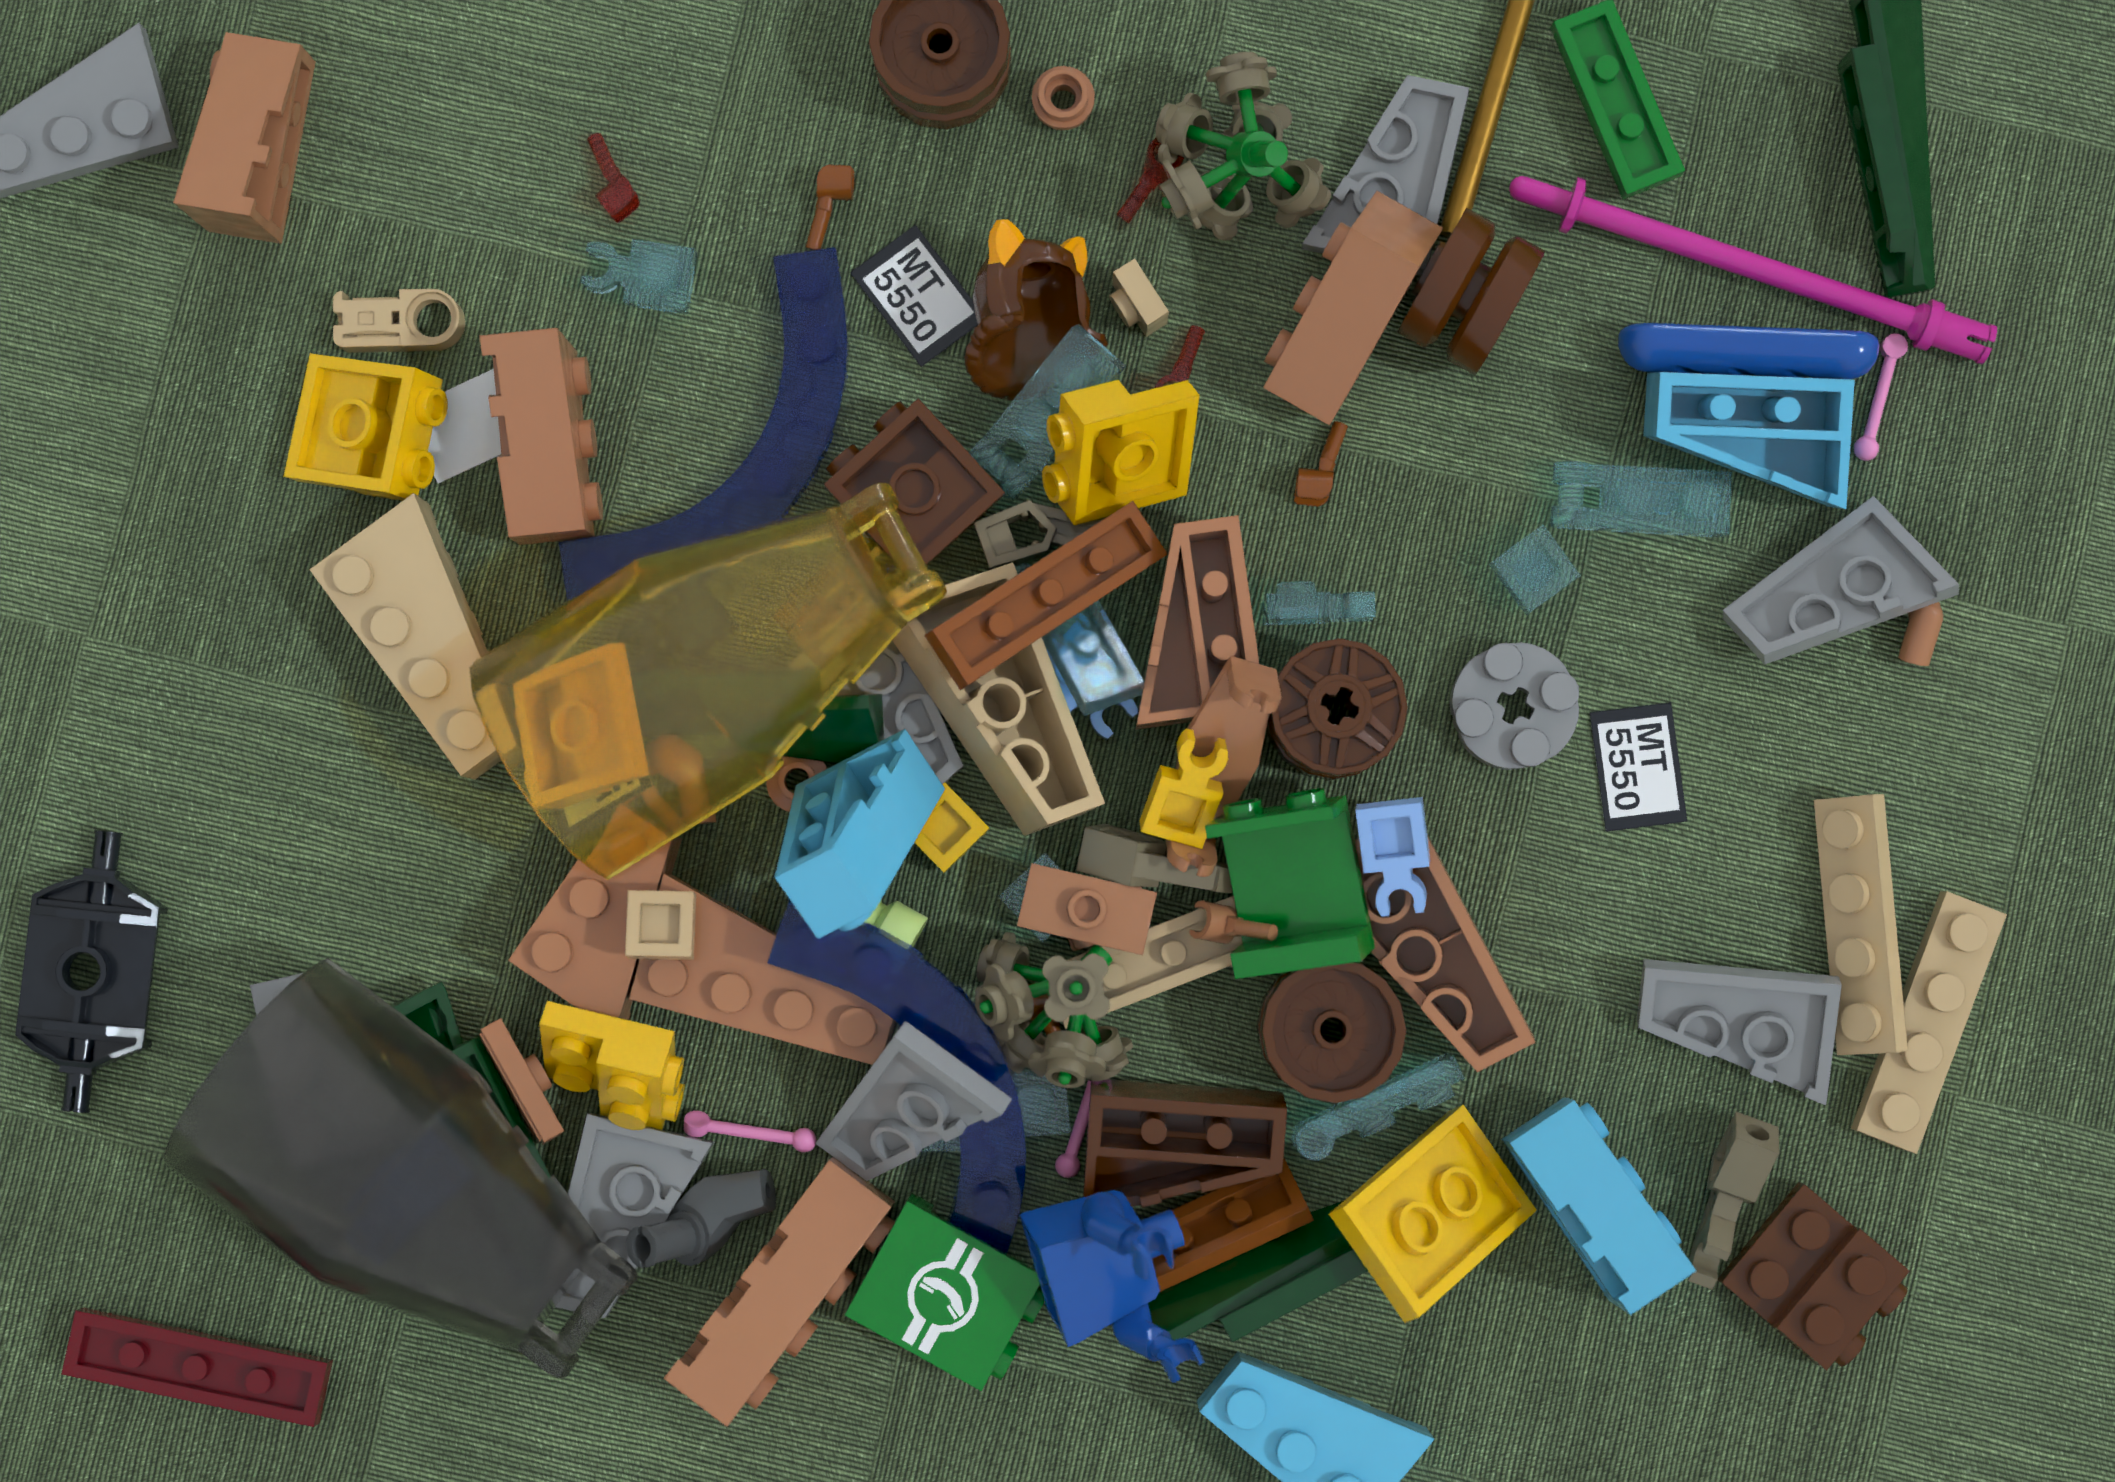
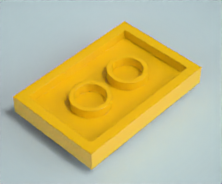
M1461 1105L1443 1115L1330 1212L1329 1215L1403 1322L1406 1323L1422 1316L1535 1213L1537 1209L1466 1107Z

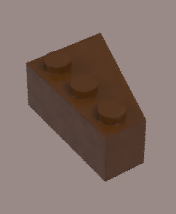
M1110 1079L1091 1081L1083 1197L1098 1192L1116 1190L1123 1192L1132 1207L1141 1205L1143 1208L1162 1203V1199L1201 1190L1203 1193L1282 1173L1287 1105L1283 1092Z

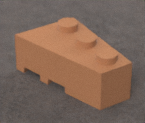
M226 32L220 51L217 50L213 55L210 66V85L173 202L208 232L282 244L315 68V60L301 44Z
M1379 191L1375 192L1352 227L1340 222L1322 254V257L1332 262L1322 281L1313 276L1309 278L1292 309L1303 315L1293 334L1282 328L1264 360L1265 363L1274 368L1263 388L1330 426L1443 228Z
M558 328L480 335L482 356L490 355L493 358L496 395H489L488 399L491 417L498 416L501 455L497 457L508 537L519 545L595 538L593 521L603 519V503L599 483H590L587 458L597 457V440L593 420H584L581 395L591 394V376L587 357H578L576 349Z
M1238 515L1174 524L1135 730L1191 722L1230 656L1259 664Z
M619 800L508 961L576 1008L629 1020L633 1002L629 997L640 959H628L625 956L628 890L659 891L663 874L672 875L682 838L676 836L631 803Z

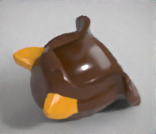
M1008 219L996 220L990 230L988 239L989 257L982 264L975 279L973 302L978 325L970 336L971 342L966 346V355L964 356L966 372L971 375L972 383L979 386L980 391L989 394L991 397L1002 399L1007 396L1009 401H1015L1022 397H1043L1048 391L1060 387L1061 383L1072 379L1073 373L1077 372L1082 364L1090 362L1095 356L1102 353L1108 345L1105 334L1097 333L1089 327L1090 301L1082 279L1087 265L1085 239L1079 236L1072 237L1061 245L1044 240L1024 238L1021 231Z

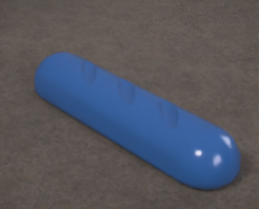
M1637 323L1624 327L1618 335V347L1624 361L1630 367L1642 372H1699L1701 374L1723 375L1754 374L1757 376L1856 379L1871 370L1879 354V341L1876 336L1869 332L1854 330Z

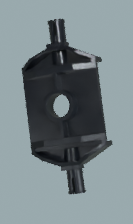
M94 830L95 838L91 868H83V874L52 884L32 894L15 1035L31 1050L60 1065L59 1072L66 1073L61 1111L90 1113L89 1104L93 1075L97 1073V1068L104 1067L152 1047V1041L145 1040L159 918L160 914H167L168 908L125 878L120 877V871H117L123 833ZM85 952L96 958L100 965L98 981L87 990L77 987L70 976V967L73 960Z

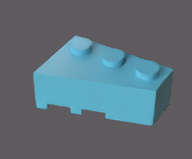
M1672 372L1647 373L1643 436L1822 505L1846 509L1855 380Z
M906 729L814 775L795 787L775 879L817 939L837 929L843 932L852 930L871 916L945 790Z
M1237 1351L1197 1399L1200 1413L1281 1482H1400L1435 1440L1425 1426L1370 1406L1368 1403L1353 1397L1349 1398L1319 1386L1311 1380Z

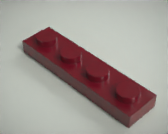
M81 1308L75 1310L61 1374L314 1427L320 1423L333 1360Z

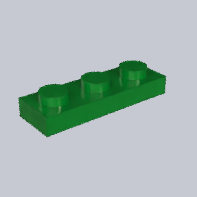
M1605 0L1554 21L1550 30L1622 200L1681 177L1685 172V168L1613 0Z

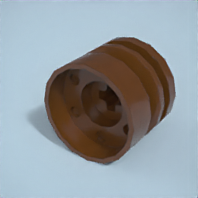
M1340 638L1313 643L1291 657L1278 675L1282 698L1277 711L1269 714L1267 723L1268 738L1282 760L1305 776L1329 781L1356 776L1388 756L1403 733L1408 709L1403 681L1388 658L1365 643ZM1340 692L1347 696L1345 707L1354 713L1353 718L1343 717L1335 725L1327 721L1329 710L1321 705V700H1331Z

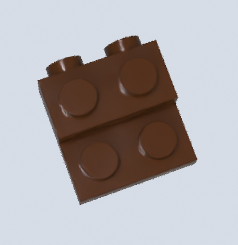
M919 398L908 408L899 401L885 412L873 425V428L879 434L861 451L852 444L840 453L826 468L832 477L824 483L825 489L910 580L916 577L1005 495L1001 487Z
M1798 1182L1718 1277V1281L1813 1363L1828 1370L1834 1361L1840 1367H1843L1858 1355L1866 1342V1337L1860 1333V1330L1875 1313H1878L1881 1317H1886L1899 1306L1908 1291V1288L1901 1281L1910 1271L1863 1230L1848 1222L1809 1187Z

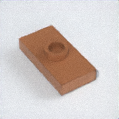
M1031 863L1017 926L1143 955L1157 892Z
M501 1018L482 1028L479 1036L536 1142L544 1145L560 1136L564 1129L543 1094L544 1091L552 1087V1084L536 1055L533 1053L525 1059L522 1057Z

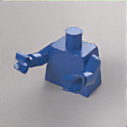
M1112 1190L1098 1192L1087 1197L1019 1214L1047 1311L1068 1347L1083 1341L1111 1324L1113 1333L1121 1345L1151 1361H1160L1169 1380L1173 1383L1181 1379L1176 1367L1183 1361L1195 1360L1199 1366L1205 1362L1194 1340L1187 1338L1172 1340L1168 1331L1152 1323L1148 1303L1156 1299L1160 1291L1152 1258L1163 1254L1172 1270L1174 1263L1173 1250L1185 1245L1182 1230L1171 1209L1140 1221L1123 1192Z

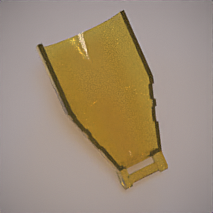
M874 484L839 506L639 554L482 654L469 667L473 698L486 732L508 773L540 820L574 857L598 875L609 880L771 779L785 763L781 757L807 728L813 731L825 718L826 715L822 711L848 681L854 684L909 621L939 603L946 596L947 589L938 572L929 571L896 510L899 506V501L890 484ZM873 526H876L905 580V583L894 590H891L862 536V533Z

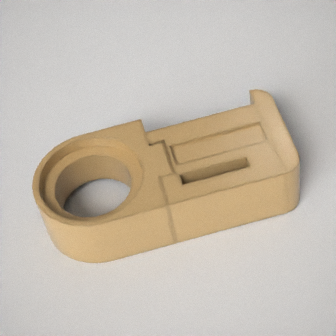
M399 289V297L353 298L352 300H349V296L343 291H338L333 297V312L338 316V325L333 326V340L337 346L347 353L441 351L455 345L462 337L465 329V316L459 304L446 292L438 289ZM440 303L447 306L451 313V322L448 329L443 334L435 337L421 334L417 326V318L420 311L429 304Z

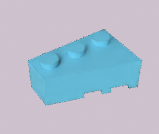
M1564 1097L1501 1140L1606 1298L1629 1315H1632L1696 1272V1269L1679 1247L1682 1241L1669 1220L1660 1210L1655 1213L1641 1194V1191L1646 1188L1633 1166L1624 1156L1617 1160L1603 1141V1138L1609 1135V1131L1593 1107L1588 1102L1579 1107L1575 1100Z

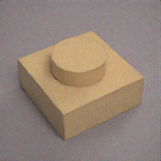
M1134 258L1113 272L1112 285L1116 291L1110 294L1109 298L1125 325L1130 328L1137 323L1146 337L1165 326L1168 322L1169 311L1136 259Z
M628 890L625 956L628 959L694 960L695 892Z

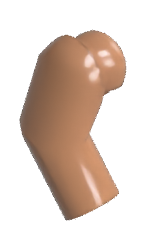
M1939 602L1908 613L1909 622L1898 655L1899 659L1919 666H1929L1944 617Z

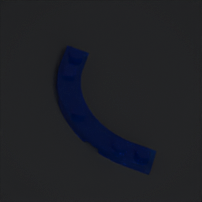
M836 247L773 256L783 321V369L772 413L759 440L747 458L732 476L712 494L690 509L668 520L627 532L559 542L567 604L569 606L576 607L629 599L667 591L690 573L703 577L709 574V571L726 563L743 550L753 547L783 519L800 499L817 473L834 435L833 430L841 409L843 393L846 389L848 378L849 338L847 314Z
M788 899L768 955V964L851 992L879 1008L900 1026L905 1021L1012 1098L1001 1116L987 1123L982 1119L969 1125L963 1134L959 1136L960 1170L956 1193L947 1219L951 1224L1007 1254L1021 1209L1025 1184L1026 1144L1021 1104L1014 1077L1001 1045L990 1026L982 1021L975 1004L959 985L956 987L939 969L925 960L924 955L913 946L865 922L852 930L843 932L837 929L817 939L792 901Z

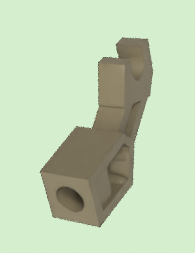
M1027 500L976 521L974 526L989 569L991 570L1012 562L1015 566L1049 555L1052 545L1057 547L1063 546L1103 519L1073 525L1062 509ZM1030 517L1039 526L1040 532L1046 533L1044 541L1039 543V541L1034 540L1031 546L1017 549L1009 524L1019 520L1025 522Z
M1109 824L1085 827L1076 871L1132 887H1158L1159 882L1215 892L1233 893L1227 863L1217 861L1214 871L1210 876L1199 877L1197 876V867L1189 864L1187 871L1182 872L1167 859L1166 843L1161 838Z
M1735 1112L1712 1157L1706 1189L1711 1190L1691 1248L1689 1261L1696 1269V1272L1688 1276L1689 1282L1713 1290L1718 1280L1717 1271L1720 1259L1727 1261L1732 1251L1736 1220L1742 1202L1747 1204L1756 1202L1779 1155L1778 1126Z

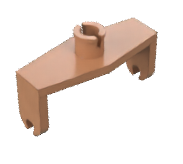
M1233 656L1228 658L1188 726V729L1194 731L1195 745L1191 753L1197 757L1209 755L1213 751L1218 737L1226 740L1228 750L1227 764L1221 773L1209 778L1222 782L1223 796L1214 819L1224 814L1223 805L1238 801L1258 768L1269 714L1277 711L1282 698L1276 669ZM1177 759L1176 769L1178 770L1180 764ZM1206 838L1202 849L1165 839L1167 859L1175 868L1186 872L1190 864L1198 868L1197 876L1207 877L1213 873L1218 861L1215 838Z

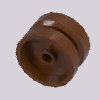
M998 0L880 1L872 15L869 45L881 92L897 113L920 126L948 130L974 123L995 107L1008 84L1012 58L1010 31L1003 6ZM942 46L945 53H935L932 49Z
M1466 208L1447 243L1440 241L1412 291V294L1417 297L1397 333L1426 348L1436 342L1450 316L1461 322L1446 348L1447 360L1476 375L1526 290L1545 254V250L1517 235L1506 241L1492 267L1485 265L1481 261L1496 235L1495 223Z
M1347 963L1283 972L1276 977L1262 998L1256 1025L1261 1053L1275 1075L1305 1097L1331 1103L1363 1098L1385 1083L1402 1057L1406 1036L1401 1002L1385 979L1360 963ZM1330 1017H1336L1341 1020L1337 1028L1343 1035L1336 1042H1332L1327 1038L1323 1039L1320 1033L1321 1024Z

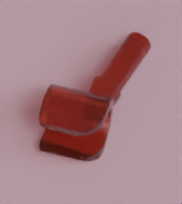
M595 133L590 135L587 141L603 176L609 183L594 196L614 221L620 223L639 207L640 198L629 181L621 174L619 168L616 167L602 134Z
M1157 138L1150 142L1144 159L1145 172L1116 214L1128 224L1151 191H1154L1159 183L1168 180L1162 164L1154 157L1157 155L1161 145ZM1178 156L1177 160L1171 164L1174 169L1182 165L1184 157Z
M1195 325L1190 326L1171 374L1162 377L1157 382L1155 388L1162 387L1172 381L1182 382L1189 380L1194 359L1205 333L1203 328Z

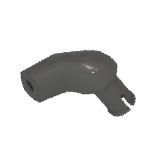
M766 1169L704 1177L692 1186L679 1200L667 1221L649 1226L634 1227L629 1232L626 1248L632 1263L640 1268H648L657 1263L676 1259L681 1264L688 1266L708 1260L725 1245L741 1222L776 1209V1191L771 1173Z

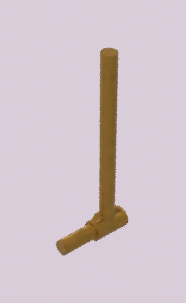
M1508 0L1441 224L1443 229L1440 234L1447 238H1450L1465 209L1472 210L1535 0Z

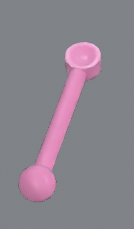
M1890 334L1880 344V352L1884 357L1864 435L1856 440L1854 444L1855 455L1864 461L1874 459L1879 452L1876 435L1896 361L1908 349L1907 340L1900 334Z
M1089 1080L1066 1151L1058 1156L1055 1162L1057 1173L1064 1178L1074 1177L1080 1170V1161L1077 1155L1088 1124L1091 1081Z
M691 1111L684 1117V1131L692 1137H702L711 1132L793 1145L801 1153L813 1150L817 1141L815 1133L808 1128H800L795 1132L717 1121L711 1120L708 1114L702 1111Z

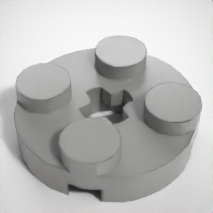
M1523 642L1499 643L1473 657L1456 677L1449 700L1453 725L1458 732L1457 736L1463 747L1482 763L1503 770L1534 767L1557 755L1572 737L1579 717V686L1575 678L1569 674L1565 665L1549 651ZM1518 689L1527 695L1525 704L1531 708V713L1528 719L1519 716L1511 724L1502 719L1505 708L1498 704L1497 701L1501 693L1511 696Z

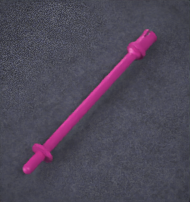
M1526 176L1514 178L1509 186L1510 195L1515 200L1561 215L1559 232L1567 234L1575 221H1579L1907 332L1909 339L1913 340L1912 346L1927 351L1932 346L1974 360L1975 363L1982 365L1987 360L1992 348L1971 342L1967 337L1969 336L1984 342H1995L1996 325H1988L1946 311L1943 302L1930 299L1927 304L1922 303L1914 307L1584 196L1586 192V179L1577 177L1571 191Z

